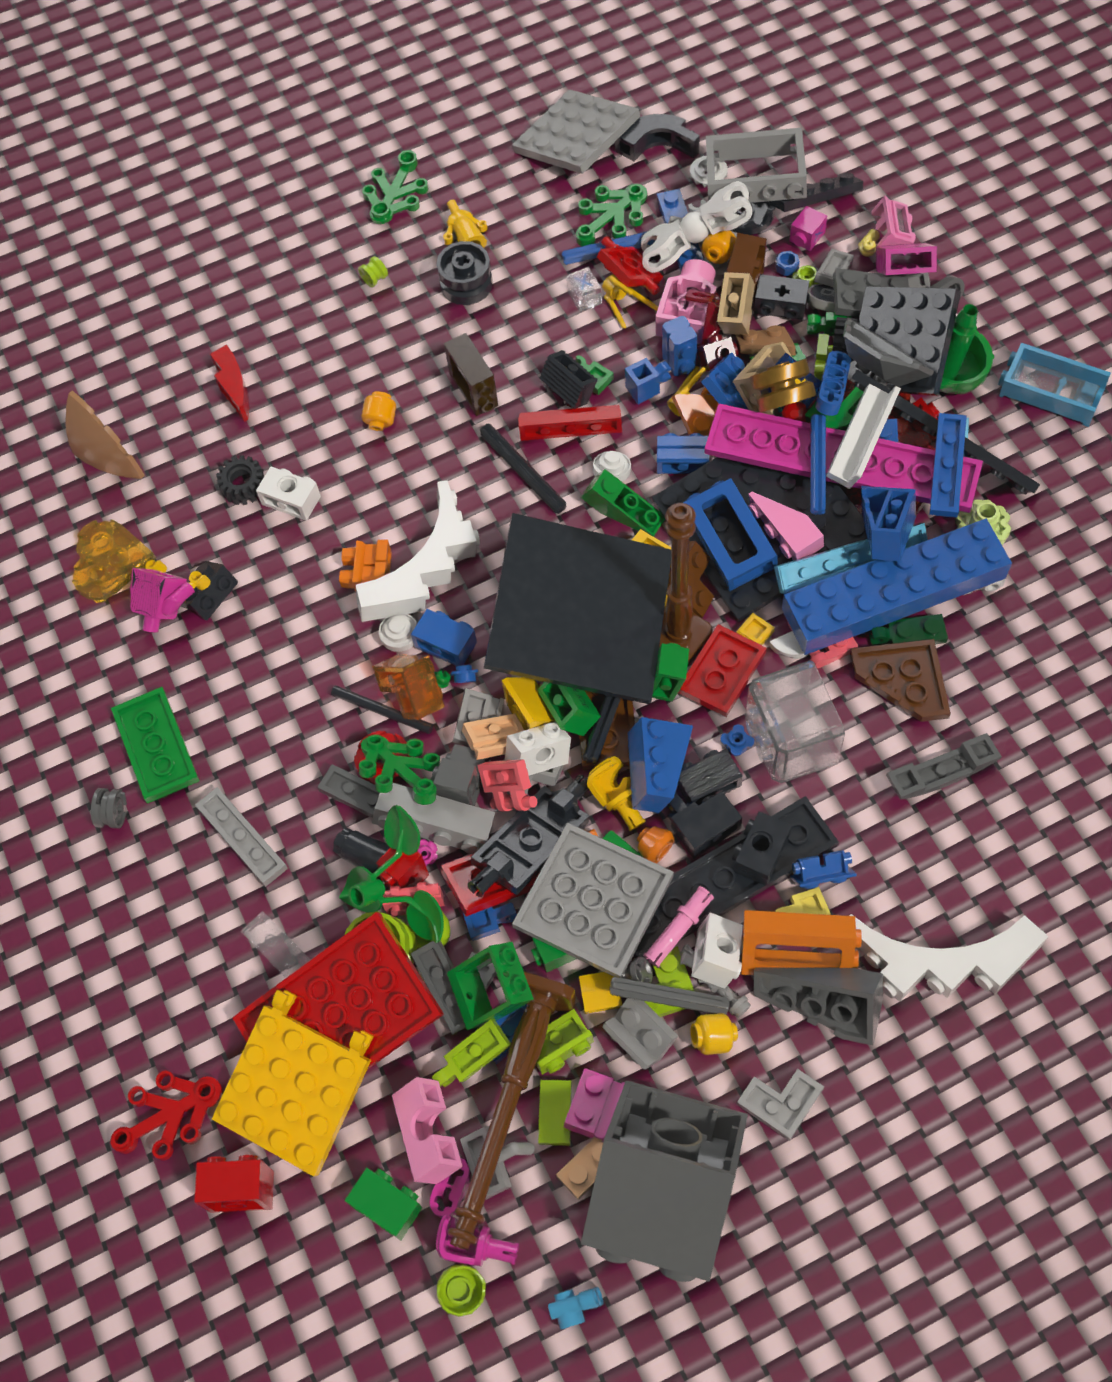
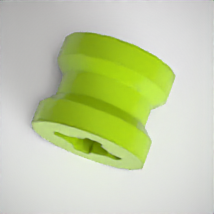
M376 256L370 258L368 264L358 267L361 278L369 287L376 286L378 280L388 277L385 265Z

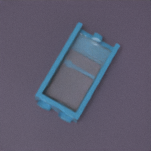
M1021 343L1018 351H1012L1007 363V366L1010 367L1009 371L1003 370L998 382V385L1002 386L999 396H1006L1083 422L1084 426L1089 427L1111 372Z

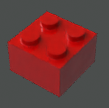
M241 1155L238 1161H226V1157H208L207 1162L197 1163L194 1203L210 1213L273 1210L274 1171L265 1162L258 1159L256 1155Z

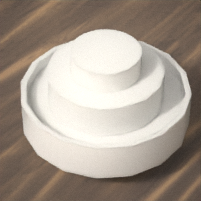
M603 452L594 459L593 473L594 476H597L606 469L623 482L630 476L631 462L625 454L620 452Z
M408 614L383 619L379 626V636L382 644L387 649L395 652H402L413 647L411 633L417 625L416 620Z

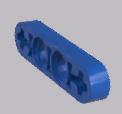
M832 351L828 354L815 405L816 409L822 414L833 416L838 414L851 364V358L846 353Z

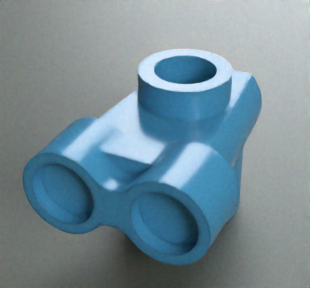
M599 1287L585 1290L578 1295H574L573 1289L554 1295L556 1302L548 1304L551 1318H557L561 1330L585 1322L583 1311L603 1305V1297Z

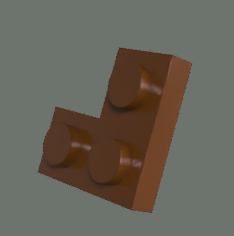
M689 541L688 585L692 589L693 612L703 618L715 597L699 580L711 558L696 541ZM671 572L669 574L668 587L671 585Z

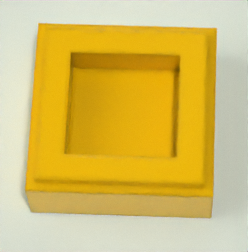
M752 613L736 633L763 645L774 633L775 627Z

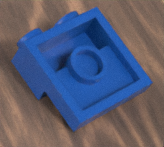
M731 352L715 365L701 383L719 404L748 409L733 383V380L745 368V364Z

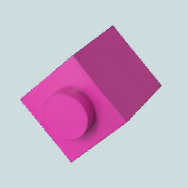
M806 206L791 224L790 242L811 251L826 231L827 215Z

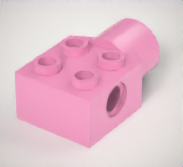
M699 259L688 260L684 263L680 276L668 278L655 316L656 336L662 337V325L665 322L679 316H685L690 323V327L697 334V344H702L708 304L685 300V294L688 290L716 293L717 287L713 285L716 271L712 265Z

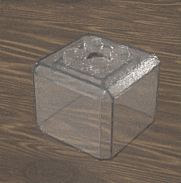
M812 660L752 680L748 688L746 727L750 737H754L759 759L765 763L772 780L783 783L839 763L845 737L844 727Z

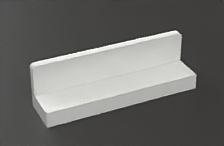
M871 384L865 388L826 477L849 489L861 478L901 388L895 386L889 394Z

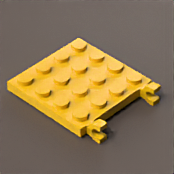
M277 990L272 1001L273 1008L270 1006L263 1007L212 1120L315 1177L319 1176L370 1065L371 1060L364 1057V1054L374 1036L365 1031H354L349 1049L287 1016L297 995L287 990H284V992Z

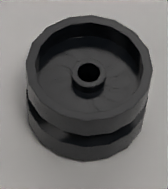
M460 241L450 244L438 255L436 266L442 294L448 301L457 305H471L482 301L488 296L492 290L493 278L488 252L481 245L469 241Z

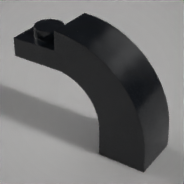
M650 114L639 117L615 141L616 153L634 162L644 151L654 146H670L695 158L699 153L700 135L686 129V120L670 114Z

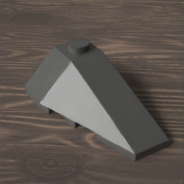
M756 967L754 969V996L786 1012L793 1010L808 1017L807 1022L815 1026L817 1023H820L834 1030L833 1035L841 1039L873 1045L883 1002V974L856 968Z

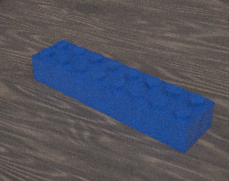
M987 518L904 549L901 561L885 562L874 560L784 594L782 611L804 655L870 631L872 628L883 626L1006 579L1012 562Z

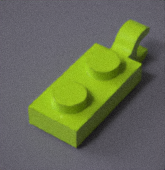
M490 1019L443 1056L448 1065L432 1076L433 1080L439 1081L440 1087L442 1085L443 1087L448 1086L456 1077L460 1082H465L510 1047V1041L495 1019Z

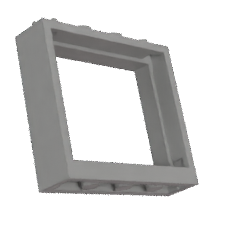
M802 127L706 136L708 200L718 190L736 181L742 182L747 186L749 191L748 201L750 203L807 198V174ZM784 155H796L798 173L715 180L714 162ZM734 191L730 198L742 196V192Z

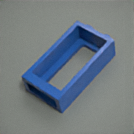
M731 478L726 481L716 482L710 489L702 493H695L687 501L683 502L694 509L696 513L695 532L729 591L774 569V566L778 565L775 551ZM724 499L728 500L758 551L755 556L739 564H735L703 511Z

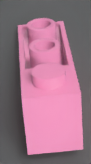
M749 493L750 505L748 507L755 519L760 518L765 524L764 529L771 539L776 538L781 544L779 547L787 559L797 560L811 556L824 547V535L807 515L757 493Z

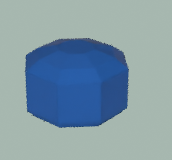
M792 251L780 252L775 259L776 271L784 276L793 275L799 269V257Z

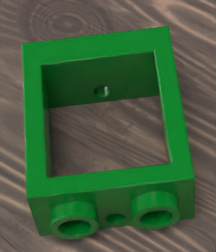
M512 941L490 945L447 972L467 1030L481 1027L490 1019L497 1021L534 1000ZM492 962L506 998L505 1003L492 1009L479 970Z

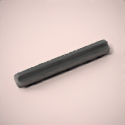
M613 977L609 988L610 994L614 996L713 1014H727L729 1009V999L727 997Z

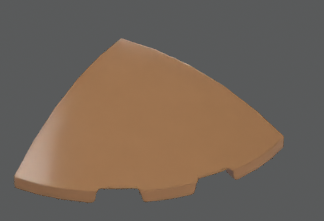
M74 391L68 393L65 423L68 442L73 454L98 470L126 478L142 479L145 476L134 457L128 454L120 444V439L107 425L104 427L101 420L94 414V410Z

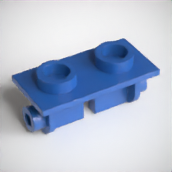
M844 850L823 854L824 865H820L818 855L800 858L795 863H792L794 875H791V879L799 887L805 889L816 888L819 886V883L829 881L832 883H842L847 881L849 877L857 876L856 872L848 866V864L852 863L851 853H845Z

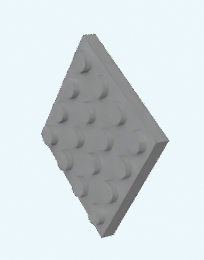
M569 89L512 144L514 153L583 174L640 117V112L635 107Z
M567 823L512 923L513 928L614 977L622 978L674 876V872Z

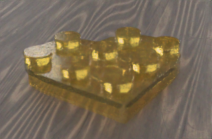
M110 519V522L103 521L99 523L97 520H94L85 525L77 535L79 540L76 551L80 559L74 565L75 572L72 583L80 595L94 600L96 603H103L132 580V568L145 569V565L149 560L155 561L157 558L150 549L120 523Z

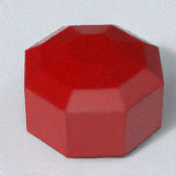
M798 401L785 405L782 415L783 418L805 422V414L808 409L806 404Z

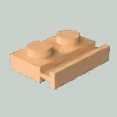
M516 714L463 723L462 732L471 750L476 753L475 757L477 760L504 755L506 753L507 736L524 731Z

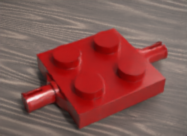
M609 236L604 237L601 244L606 249H600L597 258L604 264V268L612 272L628 288L643 286L653 296L657 295L660 291V287L657 284L661 282L663 275L660 272L652 273L646 270L642 263V254L634 247H622L615 244Z

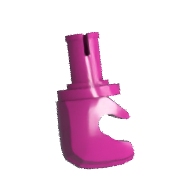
M443 1215L436 1236V1250L440 1258L469 1266L482 1267L483 1262L487 1258L515 1265L517 1254L512 1253L518 1252L519 1243L494 1239L490 1234L489 1227L483 1226L480 1232L476 1226L473 1235L478 1238L477 1244L470 1245L469 1250H463L450 1244L452 1238L447 1235L449 1228L456 1227L458 1219L450 1215Z

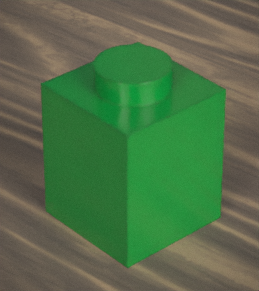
M533 937L535 948L531 949V953L537 966L543 964L546 972H550L577 959Z

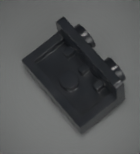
M205 561L197 567L196 571L210 579L209 587L204 590H198L195 587V592L180 607L194 610L203 620H208L238 584V580L223 564Z

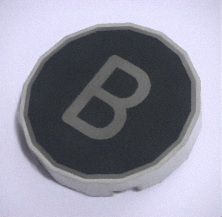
M820 283L808 289V303L812 302V306L817 309L835 312L833 287Z

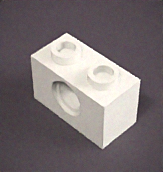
M274 467L269 468L256 490L262 505L306 521L321 497L317 484L313 479L309 477L302 478L286 469Z
M556 721L508 735L505 761L524 759L529 776L568 764L571 737L565 730L560 729Z
M713 913L708 914L697 930L692 977L724 989L732 979L738 978L742 969V962L739 961V956L743 949V940L741 938L742 924Z

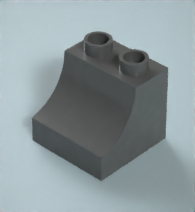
M625 1081L603 1141L581 1244L596 1248L597 1253L610 1262L627 1263L633 1259L659 1267L662 1274L675 1281L689 1282L699 1278L710 1282L736 1176L748 1114Z

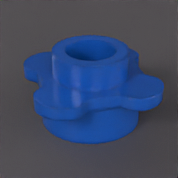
M472 665L456 666V671L450 674L454 676V683L475 682L478 669L472 670Z
M740 724L734 725L733 730L722 734L720 738L721 743L726 745L727 750L733 756H740L748 747L754 745V738L748 736L744 731V727Z

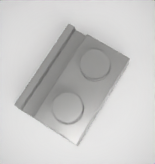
M466 688L452 742L470 747L462 732L463 723L501 716L504 699L493 698L492 695Z

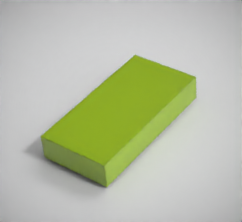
M540 1080L539 1145L570 1146L571 1130L563 1128L571 1106V1081Z

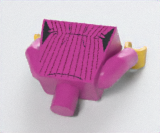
M149 560L145 565L146 569L132 568V582L129 588L131 593L130 608L132 612L145 615L142 630L158 633L160 620H174L180 606L195 592L194 588L196 587L198 590L206 589L210 585V579L199 571H193L189 575L190 582L188 583L185 578L165 573L167 566L160 560L156 562Z

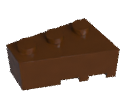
M737 233L731 259H729L727 265V272L748 273L751 275L755 284L752 300L753 307L760 274H764L767 238ZM723 277V279H722V283H721V287H720V292H721V293H722V286H723L724 277Z

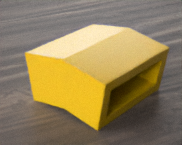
M606 972L579 976L585 1014L621 1008V997L610 994V983L614 976Z

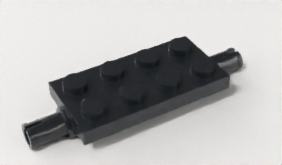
M579 774L565 789L562 788L553 792L544 786L534 795L537 798L536 807L530 808L527 811H518L471 856V864L481 870V872L468 882L469 890L473 894L479 890L476 896L482 897L495 882H498L515 895H518L542 870L566 824L569 823L583 829L589 823L590 815L580 810L578 806V800L590 790L587 786L588 778L581 782L584 776Z

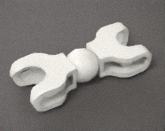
M739 181L733 182L718 190L707 203L700 206L701 212H689L683 217L681 222L678 219L669 224H660L646 232L641 238V247L644 251L642 255L644 268L652 273L659 272L673 264L683 252L690 249V242H702L710 232L714 235L720 231L733 230L747 222L752 216L747 186ZM734 191L742 192V196L730 198ZM742 207L746 209L741 215L735 214ZM651 239L656 240L651 246L647 244ZM657 255L661 257L657 263L648 261L650 257Z

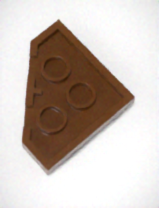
M934 639L851 648L850 656L854 676L857 680L921 722L950 718L951 712Z

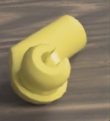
M871 229L858 244L861 254L865 257H870L876 252V241L880 238L877 230Z

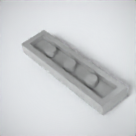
M218 787L195 804L197 809L265 887L288 869L281 858Z

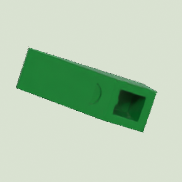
M606 469L593 478L580 497L599 513L637 531L641 529L653 537L665 520L659 510Z

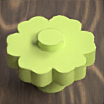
M974 500L970 513L959 512L955 520L958 526L957 529L987 518L1002 545L1009 537L1011 527L1008 524L1010 515L1003 506H996L990 500Z

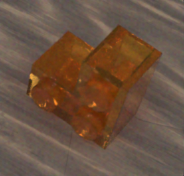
M398 654L372 666L380 692L396 694L404 719L419 720L445 707L442 699L443 693L438 686L434 674L435 668L429 655Z

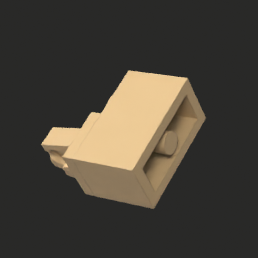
M724 273L717 319L723 333L735 335L749 334L755 284L748 273Z

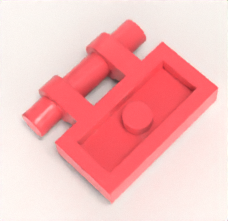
M524 759L484 762L477 765L484 792L493 793L494 798L490 801L492 809L507 812L511 811L512 808L518 811H527L530 808L536 807L537 798L529 796L524 791L531 787Z
M426 882L417 883V886L407 888L393 886L390 887V890H386L383 897L410 896L414 898L417 891L423 890L431 894L440 907L445 906L443 892L438 883L427 885ZM407 902L383 903L386 913L392 916L406 915L407 907L410 905Z

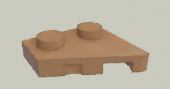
M770 326L765 330H749L748 335H735L736 345L741 354H757L766 345L784 342L791 356L796 355L795 345L784 326Z

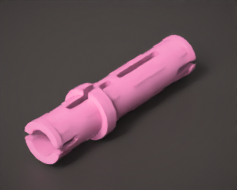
M699 886L684 906L680 905L677 909L678 914L649 950L644 953V958L649 959L648 962L659 968L660 964L692 924L696 925L699 922L698 917L708 904L713 901V895L709 894V891Z

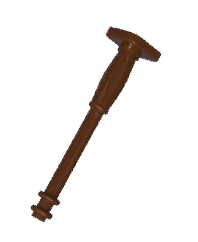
M676 503L670 506L665 514L667 521L665 530L671 537V585L667 589V603L664 610L659 648L662 643H675L681 647L689 648V665L713 633V628L709 622L693 612L692 589L688 585L689 538L695 532L696 513L690 505Z
M524 972L534 1000L526 1004L527 1006L515 1030L504 1075L501 1077L504 1085L463 1206L457 1207L454 1210V1214L459 1217L456 1227L449 1228L447 1231V1235L452 1238L450 1244L463 1250H469L470 1245H475L478 1242V1238L473 1234L476 1225L482 1224L485 1221L481 1211L521 1091L528 1087V1081L540 1057L550 1016L554 1011L568 1013L574 1008L576 1002L575 990L571 986L528 972Z

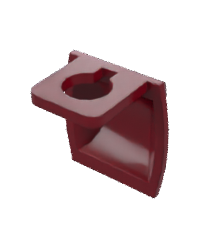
M688 290L685 294V300L708 304L702 344H707V339L719 335L721 329L717 322L721 297L717 293Z

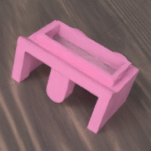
M885 195L871 211L872 215L881 217L876 223V230L884 232L887 229L888 231L877 246L914 244L916 236L911 230L912 215L908 212L907 204L889 200Z

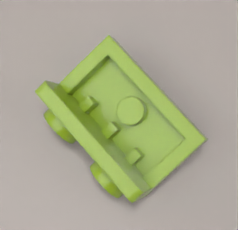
M574 1009L548 1025L545 1042L536 1064L542 1075L548 1071L550 1074L558 1071L565 1065V1060L573 1055L579 1057L591 1049L590 1044L594 1042L593 1034L590 1030H587Z

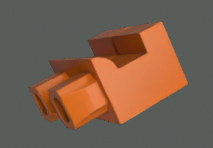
M388 539L377 540V544H365L362 541L356 540V547L342 548L343 566H354L353 570L340 571L339 582L342 588H354L356 592L357 584L376 580L390 573L392 552Z

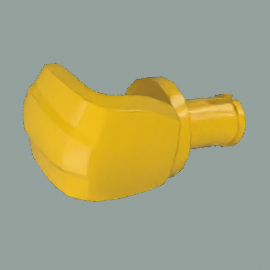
M616 756L609 757L600 762L589 773L587 786L607 811L617 810L629 830L632 831L639 827L640 824H643L645 819H643L638 810L632 808L631 777L623 778L620 785H618L616 780L623 764Z

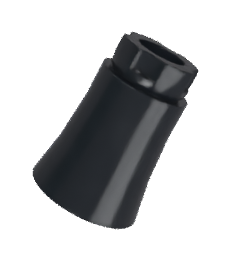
M344 828L339 832L333 842V852L357 867L362 866L368 869L371 873L378 869L376 862L390 848L386 842L349 828Z

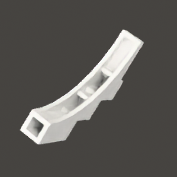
M448 480L437 482L439 516L434 531L424 547L410 561L396 571L376 580L356 585V601L362 622L425 611L426 600L430 599L428 587L451 583V572H455L454 560L475 557L476 546L480 545L478 531L473 530L470 520L463 521L461 511H456L455 490H450Z
M1024 915L1008 930L983 942L965 947L945 949L917 947L890 939L869 928L855 917L856 929H861L862 942L859 949L865 954L864 957L871 966L876 969H882L880 973L883 974V992L890 998L895 997L899 1002L923 978L928 980V986L935 993L943 994L948 998L971 974L975 976L976 983L982 989L990 990L996 994L1042 947L1048 938L1047 934Z

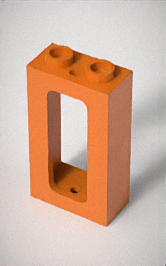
M744 910L741 975H754L756 967L858 969L859 951L855 950V947L861 948L862 931L861 929H856L855 916ZM759 944L838 948L842 952L841 954L765 950L755 949V947Z

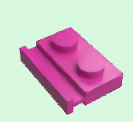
M584 1068L563 1128L590 1138L596 1137L603 1142L625 1083L622 1082L621 1084L613 1081L614 1078Z

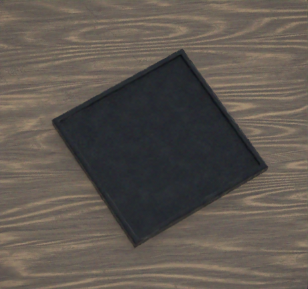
M512 513L483 669L650 704L653 696L671 566V549Z

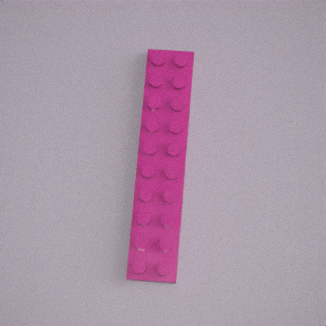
M718 404L706 442L705 454L811 478V423ZM826 428V474L846 431ZM878 438L861 478L852 487L860 489L861 486L916 489V501L930 504L935 450ZM963 457L959 511L967 513L971 511L983 463L982 460ZM826 477V481L840 484V483H838V482H836V481H834V480H832V479Z

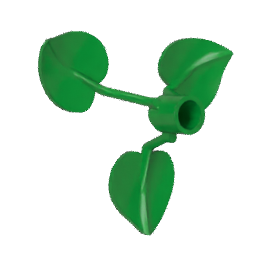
M394 805L387 814L384 835L386 843L390 848L396 849V853L374 873H371L362 866L353 868L347 877L345 887L339 899L366 913L379 911L383 903L407 902L410 905L407 907L406 915L411 929L421 938L438 943L443 935L444 920L436 899L423 890L417 891L414 898L410 896L383 897L385 886L381 880L376 879L402 856V852L406 855H412L416 853L420 846V832L417 824L401 806Z

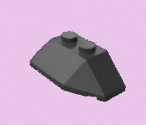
M847 318L843 337L848 356L857 362L855 367L866 374H869L870 371L875 374L873 379L880 384L887 386L888 383L899 387L933 374L934 371L865 326Z

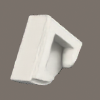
M793 631L771 640L769 643L770 648L777 654L793 657V659L807 657V655H804Z

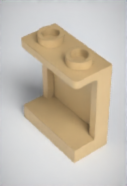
M784 342L764 346L733 380L747 408L751 411L760 412L756 399L761 395L770 393L771 388L759 391L753 390L750 376L765 372L766 368L788 361L790 364L795 362ZM777 408L761 412L774 416L781 415Z

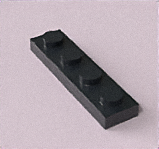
M842 173L839 177L832 179L823 178L818 183H807V198L770 201V205L783 212L791 211L862 191L863 180L854 177L852 173Z

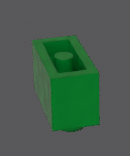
M675 643L661 644L658 652L652 698L673 702L686 680L689 648L681 647Z
M544 682L537 690L562 730L584 736L601 717L585 690Z
M366 1168L345 1199V1202L401 1241L422 1210V1206L416 1201L419 1196L406 1186L399 1190L390 1184L393 1178L378 1168L374 1173Z

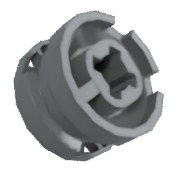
M98 788L95 791L91 803V819L95 827H103L104 825H109L110 828L122 827L126 817V812H123L124 805H127L125 792H122L123 789H112L110 792L108 789Z

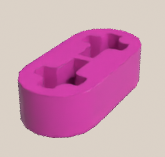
M461 1157L463 1167L460 1169L464 1173L463 1176H457L453 1186L449 1185L452 1176H448L440 1183L435 1184L430 1196V1208L439 1218H442L443 1215H455L454 1210L460 1207L471 1172L468 1164ZM447 1190H451L449 1200L453 1203L451 1208L445 1207L444 1211H440V1206L436 1203L438 1198L444 1199Z

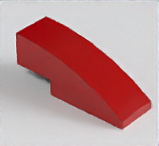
M226 344L210 353L214 366L218 371L214 374L219 390L245 422L249 420L248 392L236 358Z

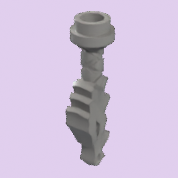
M689 944L683 946L682 951H680V965L684 964L692 969L695 952ZM698 979L699 983H706L710 987L711 992H718L722 997L729 999V1012L732 1015L735 1014L739 1018L751 1007L745 995L742 997L737 996L728 985L724 989Z

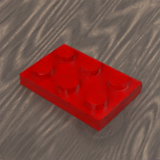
M718 624L687 672L686 680L678 693L727 717L766 654L767 648Z
M473 854L441 865V873L465 917L530 892L540 874L539 872L518 895H515L500 883L495 882L482 897H478L476 893L479 890L473 894L467 885L469 881L481 872V870L471 864V856Z

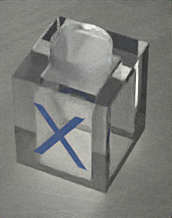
M589 267L566 276L567 291L579 312L602 304L601 287Z

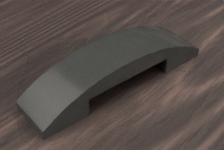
M985 733L963 742L958 749L915 766L913 763L888 772L886 776L899 799H908L939 790L965 779L998 761L1002 756L989 735Z

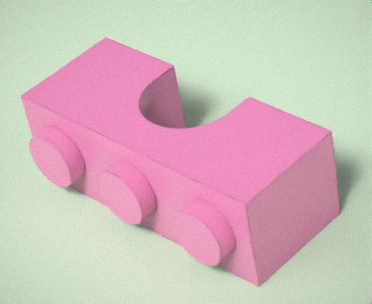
M420 1077L414 1078L394 1093L392 1098L414 1182L438 1184L463 1166L455 1138L433 1134V1124L436 1117L446 1109L439 1081Z

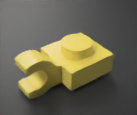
M819 887L792 895L790 899L792 905L775 910V912L831 914Z

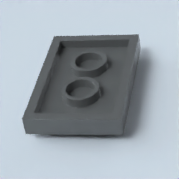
M836 268L833 273L835 314L859 318L866 287L909 288L908 278Z

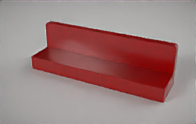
M619 405L520 413L518 418L521 441L622 433L621 409Z

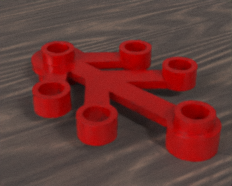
M161 1071L155 1080L156 1085L161 1090L170 1091L175 1089L189 1094L179 1101L148 1093L141 1086L131 1088L128 1092L130 1103L136 1107L145 1105L160 1109L161 1111L131 1128L120 1127L116 1129L110 1139L112 1148L121 1154L131 1153L137 1147L140 1137L166 1123L161 1140L154 1143L152 1153L159 1160H168L173 1154L172 1145L184 1112L193 1107L194 1111L190 1123L183 1126L180 1131V1137L187 1144H196L201 1138L200 1129L207 1109L216 1105L222 1096V1086L215 1078L202 1077L198 1081L192 1082L177 1078L170 1071ZM170 1076L169 1084L162 1086V1079ZM210 1087V1094L203 1097L201 1095L203 1088ZM142 1092L141 1100L134 1101L135 1094ZM190 1129H195V1136L192 1139H187L186 1133ZM126 1134V1141L123 1144H118L119 1136ZM162 1145H167V1152L164 1155H159L158 1149Z

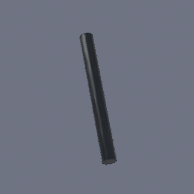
M335 685L332 688V696L427 734L432 732L433 724L342 687Z

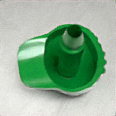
M973 304L965 305L955 318L940 392L961 395L969 393L983 384L992 367L995 356L992 353V347L982 333L980 334L977 331L978 309Z

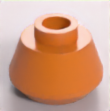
M656 826L651 829L646 827L637 837L639 842L637 848L643 858L657 864L674 843L673 833Z

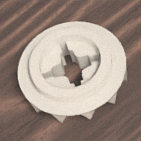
M707 156L697 158L690 166V177L695 180L696 184L702 183L704 188L708 184L707 174H705V171L707 172ZM724 161L714 162L715 180H722L727 177V164Z

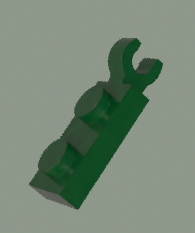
M942 614L896 620L886 625L887 628H872V634L869 635L871 646L934 639L936 645L946 643L948 640Z

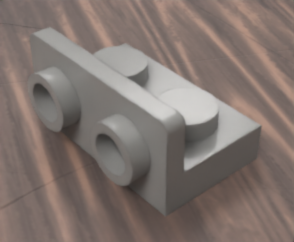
M627 998L616 1015L607 1020L602 1026L611 1039L617 1042L631 1056L632 1060L643 1069H647L660 1061L678 1037L644 1001Z

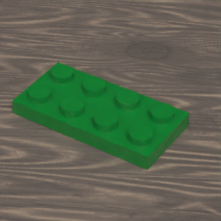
M163 687L111 708L147 804L200 781Z

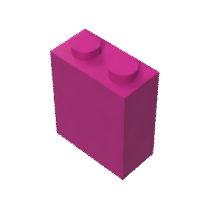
M927 243L876 246V272L884 275L937 272V246Z

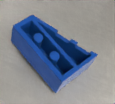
M861 486L862 516L872 559L885 562L901 561L916 519V489Z
M641 717L628 732L633 809L660 813L674 798L693 725Z

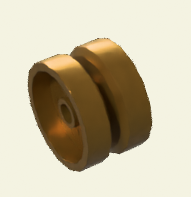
M807 359L791 364L788 361L766 368L765 372L750 376L753 390L759 391L771 388L770 393L761 395L756 399L760 413L816 396L813 382L806 381L799 384L795 382V379L809 374L810 370Z

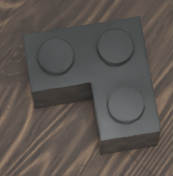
M454 744L452 753H447L446 757L442 758L439 767L436 766L432 773L431 780L436 785L437 796L475 806L482 787L477 765L489 762V759L477 760L475 757L476 753L471 748Z

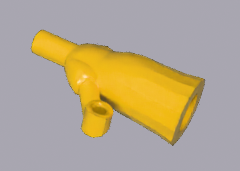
M455 200L448 201L447 206L451 215L447 220V232L443 235L444 244L450 245L454 242L452 235L454 230L458 242H474L484 248L487 245V240L481 233L487 231V222L485 220H477L469 211L460 209Z

